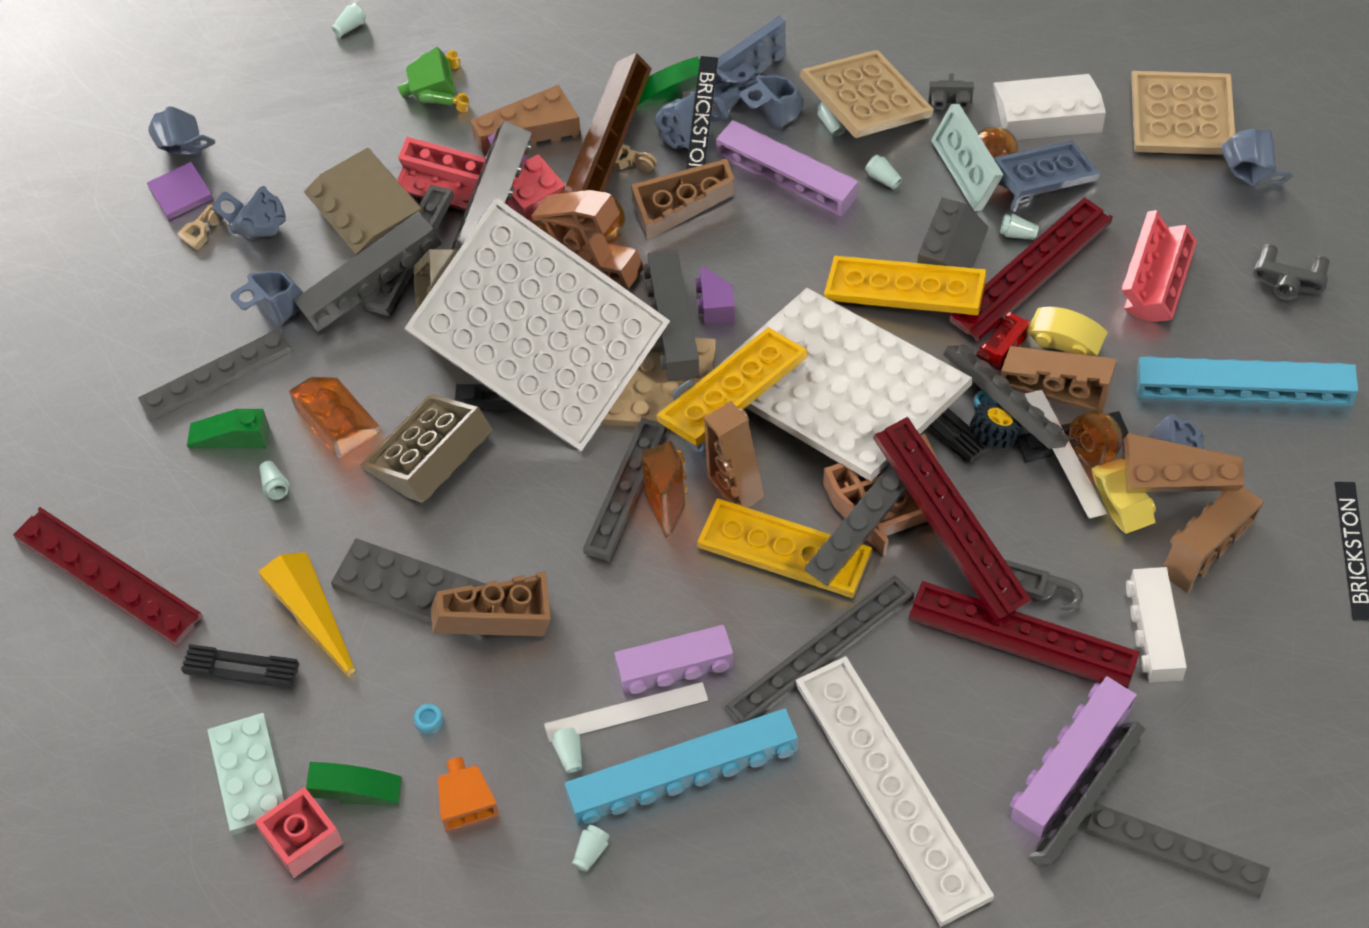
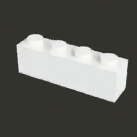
M1167 567L1133 569L1131 579L1126 581L1127 596L1132 597L1133 605H1131L1132 621L1137 622L1138 626L1135 638L1137 647H1141L1143 653L1140 657L1141 671L1147 674L1148 683L1183 681L1187 666Z

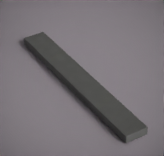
M894 575L725 706V711L738 724L763 716L797 689V679L830 664L914 598V593Z

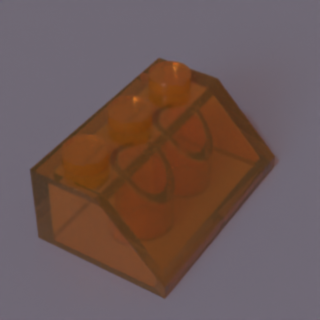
M310 377L289 390L295 409L338 459L382 431L377 422L338 378Z
M672 441L641 452L645 496L665 538L671 536L685 507V494L688 493L684 482L687 479L683 465H686L685 458L680 449H675Z

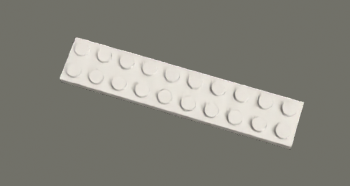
M845 656L797 679L796 685L940 927L994 899L992 891L848 658Z

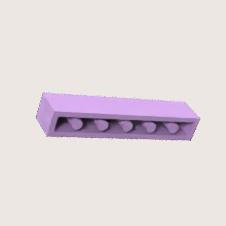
M732 120L716 139L717 156L727 159L841 217L858 196V181L854 180L851 176L844 175L828 165L813 160L810 156L803 155L785 144L772 140L767 135L760 134L744 124Z
M1107 676L1101 685L1096 683L1088 694L1090 700L1086 706L1081 704L1075 711L1072 718L1075 721L1071 727L1066 725L1057 738L1059 743L1056 748L1050 747L1041 761L1044 763L1039 771L1034 769L1026 781L1028 787L1023 793L1018 791L1010 803V807L1013 808L1011 820L1041 838L1134 706L1137 694Z

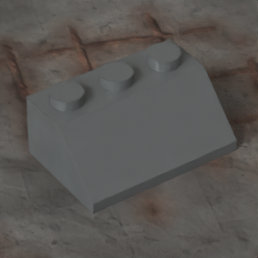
M942 197L919 250L917 263L973 268L989 226L967 204Z

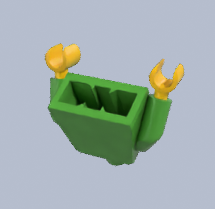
M437 46L429 52L422 53L417 60L406 67L408 81L398 85V91L404 99L414 95L421 104L433 103L448 106L456 104L457 111L462 113L467 112L469 109V97L465 93H460L453 97L456 94L451 69L460 67V58H458V53L455 50H450L445 55Z

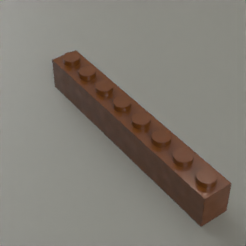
M637 52L615 63L563 193L586 190L604 192L652 70Z

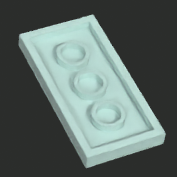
M951 104L931 141L973 210L981 211L1003 177V173L960 104Z
M264 713L207 729L228 825L232 835L258 828L255 821L285 800Z

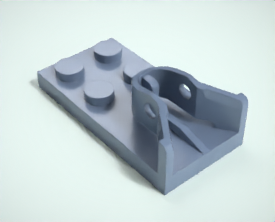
M778 16L718 57L714 98H721L727 112L731 111V108L742 99L740 97V88L747 89L756 84V76H759L769 65L782 59L786 54V21L782 17Z
M1073 140L993 158L1003 173V177L998 185L1006 189L1009 188L1015 195L1011 204L1013 212H1016L1019 203L1027 202L1037 194L1097 181L1100 172Z

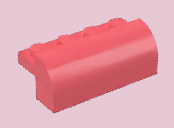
M406 137L398 156L403 167L397 181L411 197L421 200L430 185L452 189L455 196L449 207L465 211L486 158Z
M1158 211L1147 213L1138 243L1135 246L1132 261L1129 264L1125 282L1122 285L1123 294L1127 297L1124 309L1132 316L1151 322L1173 319L1197 243L1187 225L1167 227Z

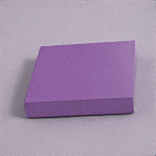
M192 162L147 182L148 188L168 220L213 200L211 192Z

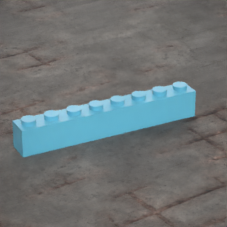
M1148 356L1139 357L1136 368L1137 398L1353 406L1358 393L1356 365L1297 363L1290 361L1268 362L1263 360L1240 361L1235 359L1211 360L1208 358L1184 359L1181 357L1157 358Z
M786 708L565 782L566 793L577 825L583 823L592 824L603 816L622 814L630 807L639 804H651L659 797L680 794L684 789L691 786H704L710 783L712 779L721 776H733L741 769L750 766L752 768L760 767L768 760L777 757H789L794 751L798 750V737Z

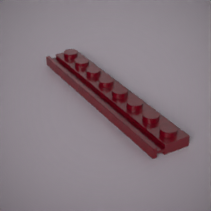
M1083 197L985 284L979 315L952 313L950 315V322L967 335L975 337V341L979 342L1005 319V315L1008 312L1012 313L1112 223L1113 216H1107L1103 209Z
M908 416L885 428L880 433H876L873 440L995 622L1029 604L1032 599Z
M41 507L37 509L38 513L34 517L31 515L13 534L18 542L175 647L195 627L194 624L203 618L201 612Z
M925 581L921 582L912 609L909 612L908 620L1102 683L1107 676L1127 689L1140 651L1017 611L995 622L980 599Z

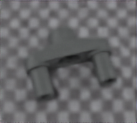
M1267 244L1263 247L1260 259L1255 264L1253 274L1258 281L1275 287L1274 292L1278 298L1290 301L1294 300L1298 293L1319 294L1325 291L1328 277L1326 276L1329 266L1328 258L1324 256L1316 257L1310 271L1275 263L1278 248L1272 244Z

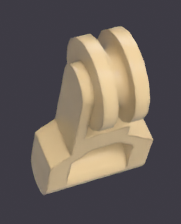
M622 144L613 167L614 169L622 170L629 166L633 167L635 164L642 172L651 173L657 164L654 156L647 152L631 150L630 146ZM621 155L627 156L626 158L619 160Z
M213 204L209 205L193 223H187L178 233V237L195 250H199L208 241L207 232L209 228L204 222L206 221L211 226H215L223 219V217L213 211ZM200 230L201 233L197 238L191 235L193 231Z

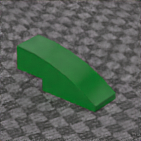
M699 57L683 60L650 75L636 110L671 102L676 99H683L682 92L696 89Z
M310 762L306 789L313 798L339 799L341 804L399 805L402 777L380 770L353 765Z

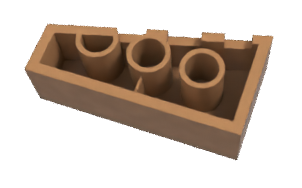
M559 85L470 120L473 139L483 156L488 154L491 146L488 137L496 133L498 125L504 120L532 132L529 139L532 141L531 146H536V142L550 139L551 142L561 141V137L570 135L573 138L581 137L579 116Z
M723 159L632 184V202L646 241L733 196L735 179L728 160Z
M1010 346L1001 376L1006 378L1009 385L1016 391L1030 393L1042 390L1046 399L1103 414L1111 389L1117 359Z
M730 401L704 417L707 477L728 502L748 508L765 498L750 433L749 418L742 408L738 409Z
M1128 433L1124 438L1127 493L1239 491L1244 486L1243 457Z
M1244 487L1239 491H1222L1214 504L1209 502L1205 506L1201 516H1194L1188 522L1184 531L1178 530L1172 537L1170 543L1173 546L1163 566L1167 567L1169 580L1188 593L1194 586L1193 583L1197 575L1202 578L1209 570V566L1215 558L1219 559L1232 541L1235 542L1256 520L1264 501Z
M546 571L538 572L535 576L524 578V575L513 577L512 580L505 582L490 581L486 582V585L478 587L469 585L437 591L431 607L432 633L544 636L551 620Z

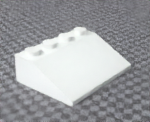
M1090 74L993 83L1005 141L1103 131L1106 111L1102 95Z

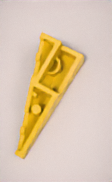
M306 552L280 554L258 571L262 582L295 616L297 623L349 677L356 670L309 555Z

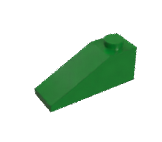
M234 409L190 423L187 447L266 448L269 423L264 409Z

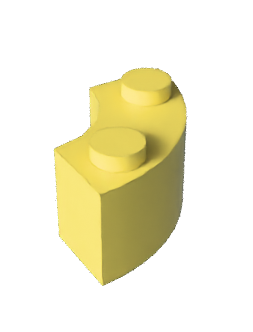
M1058 307L1037 308L1027 330V333L1041 348H1054L1066 353L1089 356L1098 355L1108 333L1101 325L1089 317Z
M1119 458L1091 468L1099 495L1108 513L1125 534L1156 523L1154 518L1156 507L1152 498L1146 493H1127L1125 460Z

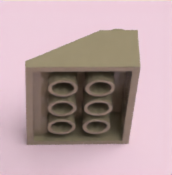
M369 148L321 173L304 191L306 196L356 255L418 211L420 214L424 211Z
M429 394L360 465L364 470L400 494L423 503L468 458V455L485 441L493 429L479 407Z

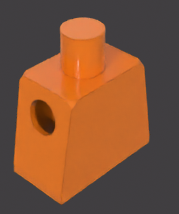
M462 757L448 760L446 764L449 773L438 777L440 814L445 832L499 816L496 801L479 767L474 765L466 768Z

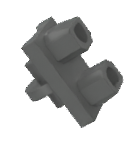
M954 73L948 74V80L930 81L928 103H932L934 110L945 109L946 103L960 104L961 108L967 111L969 105L972 104L974 82L954 81Z

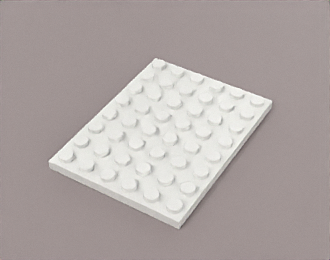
M495 198L404 330L581 452L670 320L498 198Z
M809 288L802 291L724 360L726 361L768 327L807 349L808 358L746 408L869 481H872L890 464L873 440L876 433H880L885 428L908 416L919 434H921L972 385V377Z

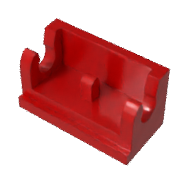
M1010 312L1005 315V318L1008 320L1003 319L1001 325L989 340L979 347L980 350L976 353L980 360L986 361L998 371H1001L1010 346L1020 347L1028 336L1027 330L1030 321L1028 319L1024 320Z

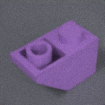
M700 267V278H695L696 293L702 294V298L697 299L698 314L704 315V324L734 322L733 286L706 267Z

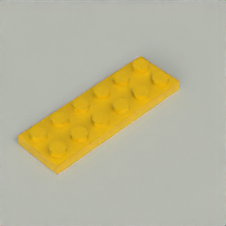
M834 256L824 297L836 302L979 315L987 273L986 269Z
M768 327L657 414L658 422L697 447L705 440V416L730 401L738 409H744L808 358L807 349Z
M719 498L716 499L697 541V548L850 598H854L872 554V547L862 545L827 587L805 572V566L831 534Z

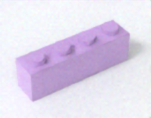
M724 624L614 652L616 668L624 694H639L648 688L656 686L666 687L675 681L683 679L693 680L699 678L702 674L710 672L721 673L730 667H734L733 651Z

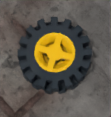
M984 401L981 405L979 404L970 422V430L974 431V437H980L979 441L982 443L984 441L988 442L987 446L989 447L995 445L996 449H1000L1001 446L1003 449L1013 446L1022 429V425L997 402L994 404L993 401H988L987 403Z

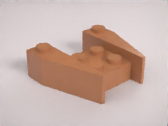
M586 190L547 195L532 214V219L544 222L551 237L623 288L629 289L643 271V263L636 249L609 244L603 236L620 213L611 194Z
M922 434L921 437L936 457L926 435ZM839 463L824 468L823 485L833 506L846 518L880 476L875 477L872 481L865 480L860 482L856 472ZM908 490L866 539L882 557L887 555L888 535L928 521Z

